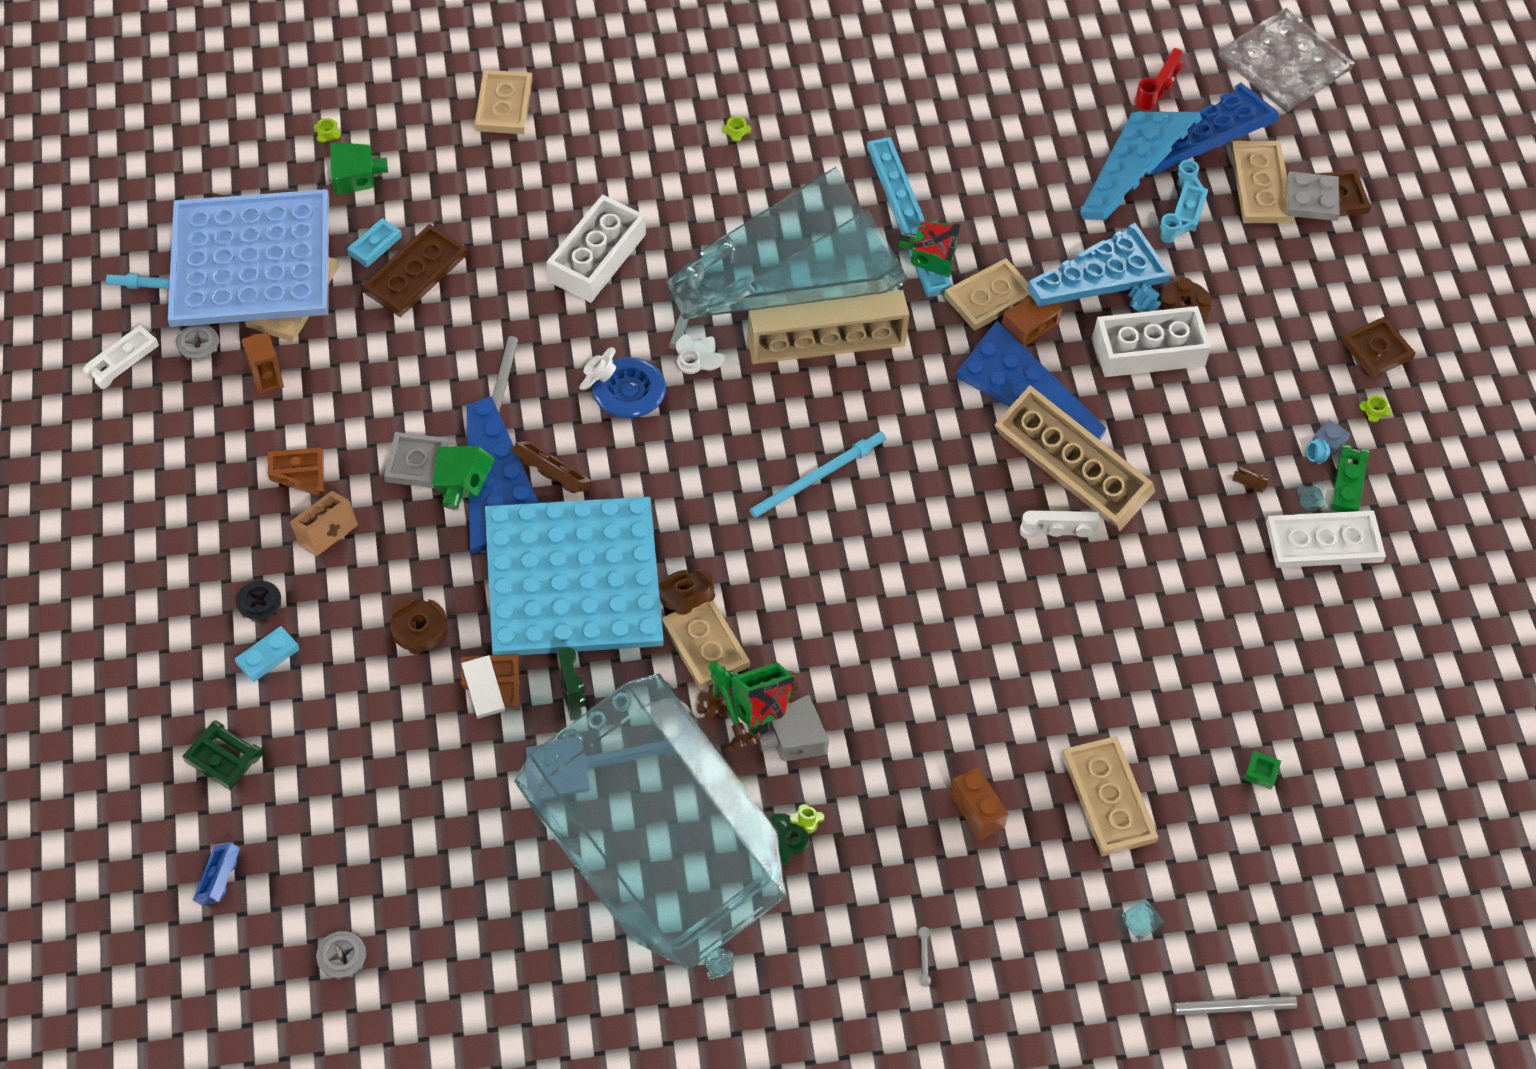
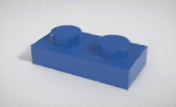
M231 842L213 847L193 901L203 906L217 903L222 899L227 890L226 883L230 873L236 867V857L240 847Z

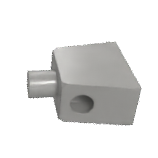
M810 695L788 704L785 715L780 719L768 722L769 731L761 734L762 738L757 740L761 752L776 747L782 761L828 754L829 739Z

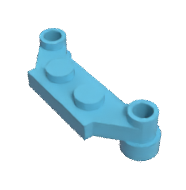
M1183 160L1179 165L1177 184L1182 188L1176 211L1175 214L1169 213L1164 215L1160 224V239L1165 243L1173 242L1176 237L1190 230L1196 231L1208 189L1204 188L1197 178L1199 165L1193 160Z

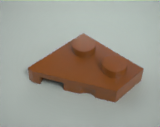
M323 448L268 452L269 480L324 497Z
M518 654L490 656L504 706L520 710ZM485 656L461 657V663ZM461 664L462 688L469 690Z

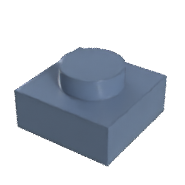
M1328 419L1314 435L1312 441L1316 438L1325 440L1330 447V454L1334 456L1342 447V444L1348 441L1350 433Z

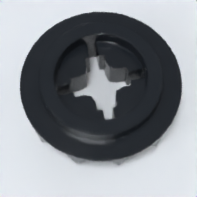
M268 581L250 582L242 587L237 594V610L243 618H249L253 622L262 619L266 622L267 617L271 615L276 616L278 608L282 607L281 593L274 584ZM252 597L258 600H262L264 598V603L266 606H262L260 604L255 606Z

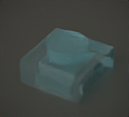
M1145 898L1122 913L1120 917L1138 941H1141L1161 927L1164 922Z

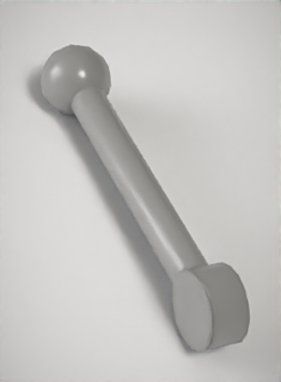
M921 927L918 931V937L921 939L922 976L919 979V983L923 987H928L931 984V978L928 976L927 939L930 936V930L927 927Z

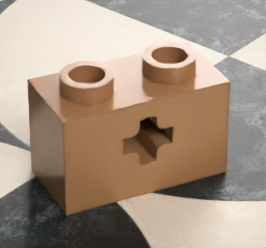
M333 491L290 521L299 546L316 557L358 526L350 501Z

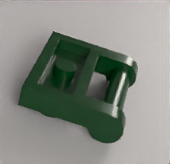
M565 647L559 652V662L562 669L561 685L569 717L573 721L582 719L581 708L586 707L583 694L585 689L582 677L577 676L574 670L576 652L573 648Z
M214 720L182 757L185 763L228 790H231L251 765L260 760L263 755V749L256 744L250 745L224 729L222 723ZM218 738L244 755L240 759L212 741Z

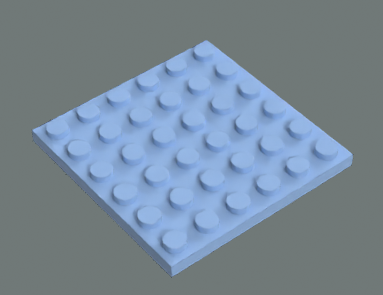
M328 189L174 201L168 323L170 327L328 315Z

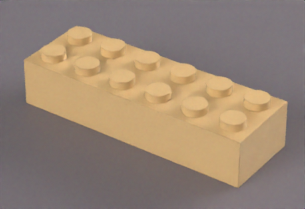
M889 290L881 293H863L855 296H837L829 299H812L803 302H786L777 305H760L748 308L747 342L752 364L905 346L909 311L904 291Z
M1031 385L995 423L1000 436L1093 511L1099 512V515L1119 532L1155 493L1151 480Z

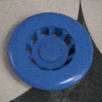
M623 357L613 360L616 369L612 376L605 382L596 380L592 385L593 396L597 404L606 412L623 418L640 417L652 412L661 404L666 393V382L660 370L652 363L636 357Z

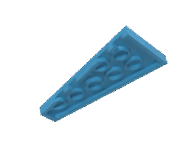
M1132 112L1080 211L1082 219L1106 220L1124 201L1123 196L1130 189H1136L1140 184L1139 179L1144 174L1149 175L1172 151L1171 146L1178 139H1184L1188 134L1187 129L1192 124L1197 125L1202 120L1200 113Z
M1133 223L1126 231L1115 233L1113 238L1108 241L1103 240L1077 254L1076 258L1072 261L1066 260L1059 268L1048 270L1030 280L1027 290L1038 306L1129 290L1133 289L1135 285L1142 287L1144 283L1148 286L1166 283L1169 281L1171 274L1136 223Z

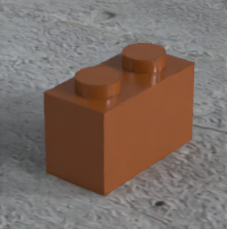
M1028 294L1021 303L1006 309L1002 316V326L1025 347L1059 324L1062 307L1058 303L1038 306L1031 294Z
M268 331L242 339L249 370L258 395L283 388L284 384L278 358Z
M977 767L953 778L950 795L978 841L1004 830L1008 813L981 769Z

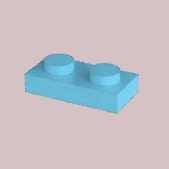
M382 218L347 248L348 255L365 267H368L402 238L401 230Z
M280 626L236 657L235 662L254 683L300 649L296 641Z

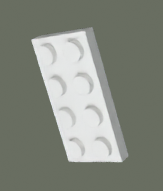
M1374 511L1268 516L1266 520L1276 568L1383 562L1386 557Z

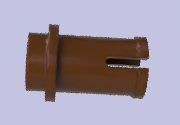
M1241 465L1238 466V471H1235L1232 481L1253 489L1255 494L1258 492L1263 493L1269 482L1265 474L1259 475L1243 468Z

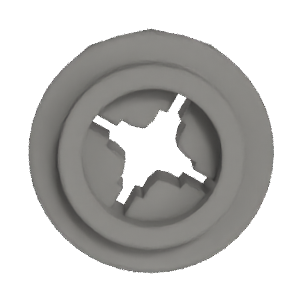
M191 325L182 330L176 340L179 354L184 355L187 360L194 358L197 361L202 357L209 359L212 352H217V346L220 344L217 332L207 325ZM198 337H200L202 343L200 344L199 348H196V341H198Z
M345 931L335 932L327 936L320 943L316 954L319 968L327 977H335L338 980L347 976L353 977L355 972L362 969L365 958H367L363 941L357 935ZM336 947H339L343 953L349 952L346 956L347 964L344 965L339 959L334 961L337 958Z

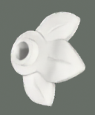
M684 334L676 343V351L679 354L677 366L684 373L694 374L700 370H715L726 360V356L715 353V340L712 336L694 342L692 338Z
M608 348L602 356L597 355L586 364L583 371L586 377L579 387L581 390L590 388L596 380L605 382L612 376L616 369V365L613 364L612 360L616 352L615 348Z

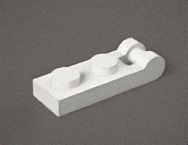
M139 325L84 366L83 373L89 378H94L95 383L101 389H105L111 385L114 378L159 346L158 341Z
M1027 511L1023 514L1020 535L1025 539H1031L1035 535H1051L1054 537L1062 535L1095 536L1099 525V512Z

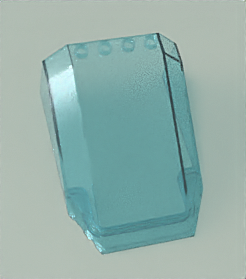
M834 167L707 246L700 252L703 256L693 264H686L667 281V284L682 317L690 319L881 294L900 288L908 278L868 209L862 211L837 167ZM702 272V278L695 280V277Z
M660 673L626 682L528 755L514 781L531 808L628 938L688 971L786 898L776 829L684 700Z

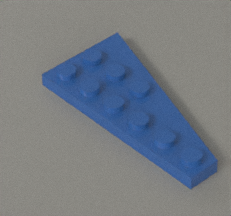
M1240 82L1235 86L1234 92L1223 94L1220 97V102L1216 105H1208L1199 112L1202 120L1197 125L1192 124L1187 129L1188 134L1184 139H1178L1171 146L1172 151L1149 175L1160 173L1164 169L1180 164L1183 160L1202 155L1206 151L1223 146L1227 142L1244 137L1248 133L1260 128L1267 127L1279 121V112Z
M998 321L994 323L957 371V379L1009 407L1031 385L1099 440L1105 434L1106 427Z
M492 396L467 404L468 446H480L495 458L479 495L476 498H469L471 555L487 550L485 506L539 503L519 457L512 452L514 445Z

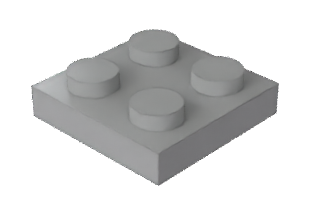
M1289 171L1287 176V216L1337 221L1340 215L1339 177Z
M395 432L384 474L385 482L434 488L432 481L438 447H449L448 438Z

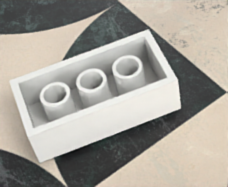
M602 194L547 261L548 282L591 303L646 235L645 215Z
M1198 306L1097 317L1093 332V339L1104 377L1202 367L1206 365L1211 350Z

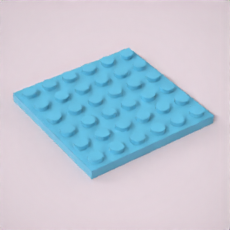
M650 497L485 506L493 655L559 653L565 647L573 648L575 652L663 646L664 640Z

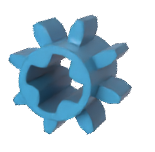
M1145 283L1141 288L1135 285L1128 294L1133 299L1129 305L1138 312L1156 311L1161 305L1157 301L1160 294Z

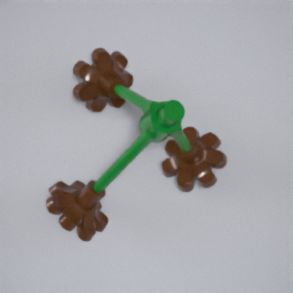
M717 661L711 662L708 665V669L711 672L714 685L708 689V693L703 691L699 693L697 699L701 703L696 708L699 714L707 712L706 719L713 721L716 715H718L720 720H726L728 718L727 710L729 711L734 724L732 729L735 737L726 745V752H733L736 748H740L745 744L748 746L756 744V740L762 738L760 732L749 733L745 731L743 722L739 723L733 700H731L729 689L732 687V677L739 674L730 670L727 671ZM788 671L795 677L794 671ZM798 681L793 682L788 701L790 703L795 700V695L792 691L797 689Z

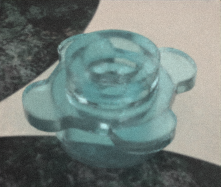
M1319 484L1310 487L1299 486L1297 493L1300 495V505L1309 511L1325 507L1327 500L1323 497V487Z
M719 948L707 955L704 964L709 970L707 974L709 979L725 976L734 967L735 963L731 959L733 956L731 950L725 951Z

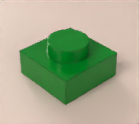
M1253 751L1244 780L1272 790L1281 760Z

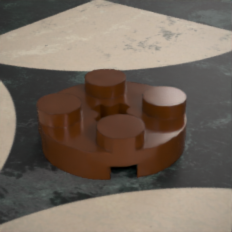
M1180 278L1178 282L1167 285L1162 291L1160 310L1198 306L1204 322L1210 313L1212 295L1189 278ZM1181 301L1189 302L1191 306L1187 304L1182 306Z
M695 569L696 573L687 574V570H680L670 574L660 583L659 596L661 604L668 609L676 610V613L679 615H685L690 613L693 608L712 601L715 598L712 576L707 571Z
M419 598L408 599L399 604L392 614L393 618L390 623L392 637L400 647L408 650L411 654L417 655L423 651L433 649L448 634L445 611L433 600L428 599L427 602L424 600L419 601ZM415 621L419 623L426 622L423 628L414 629Z

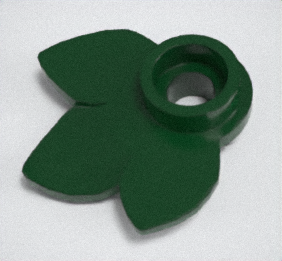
M783 813L773 814L771 825L760 827L751 837L757 846L766 850L762 863L765 868H778L787 865L793 855L804 853L810 842L807 831L803 827L791 823L790 816ZM799 836L797 841L790 842L793 837Z

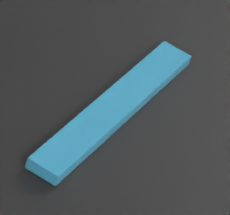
M891 137L868 141V152L901 233L916 235L919 223L925 222V219ZM908 249V251H909V253H910V256H911V258H912V251H913V250H909V249ZM915 266L927 298L942 295L946 289L952 287L948 277Z

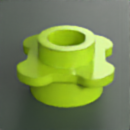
M734 116L728 119L727 125L722 126V132L728 134L733 141H740L745 134L751 132V127L746 125L744 118Z
M323 118L314 125L313 128L318 134L317 140L324 143L341 137V132L337 129V121L331 118Z
M1379 395L1369 397L1367 402L1362 401L1359 406L1362 411H1365L1371 422H1378L1379 418L1389 417L1391 414L1387 400Z
M803 804L799 806L796 813L790 815V822L796 824V826L803 827L810 834L817 830L818 823L823 822L825 816L822 812H816L814 808Z

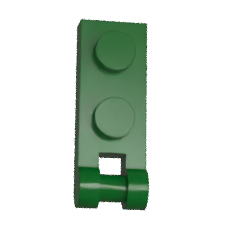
M1342 444L1331 510L1339 512L1359 511L1370 450L1361 448L1359 451L1351 449L1350 445ZM1348 459L1356 460L1357 465L1348 463Z

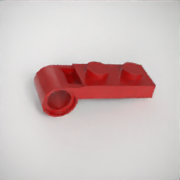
M1173 48L1156 79L1146 77L1139 81L1135 96V105L1142 110L1153 109L1158 100L1163 96L1165 90L1170 91L1175 80L1173 76L1180 74L1184 64L1183 61H1180L1183 53L1182 50Z

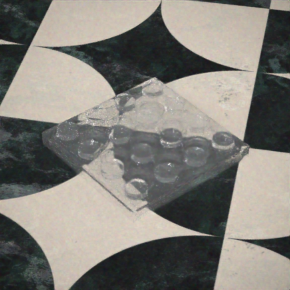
M1288 8L1281 10L1221 48L1218 55L1285 112H1288L1352 70L1354 65L1352 60Z

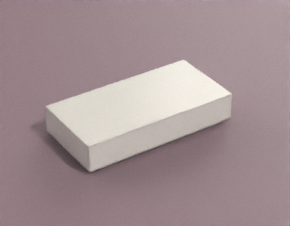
M490 656L461 663L477 719L505 711Z

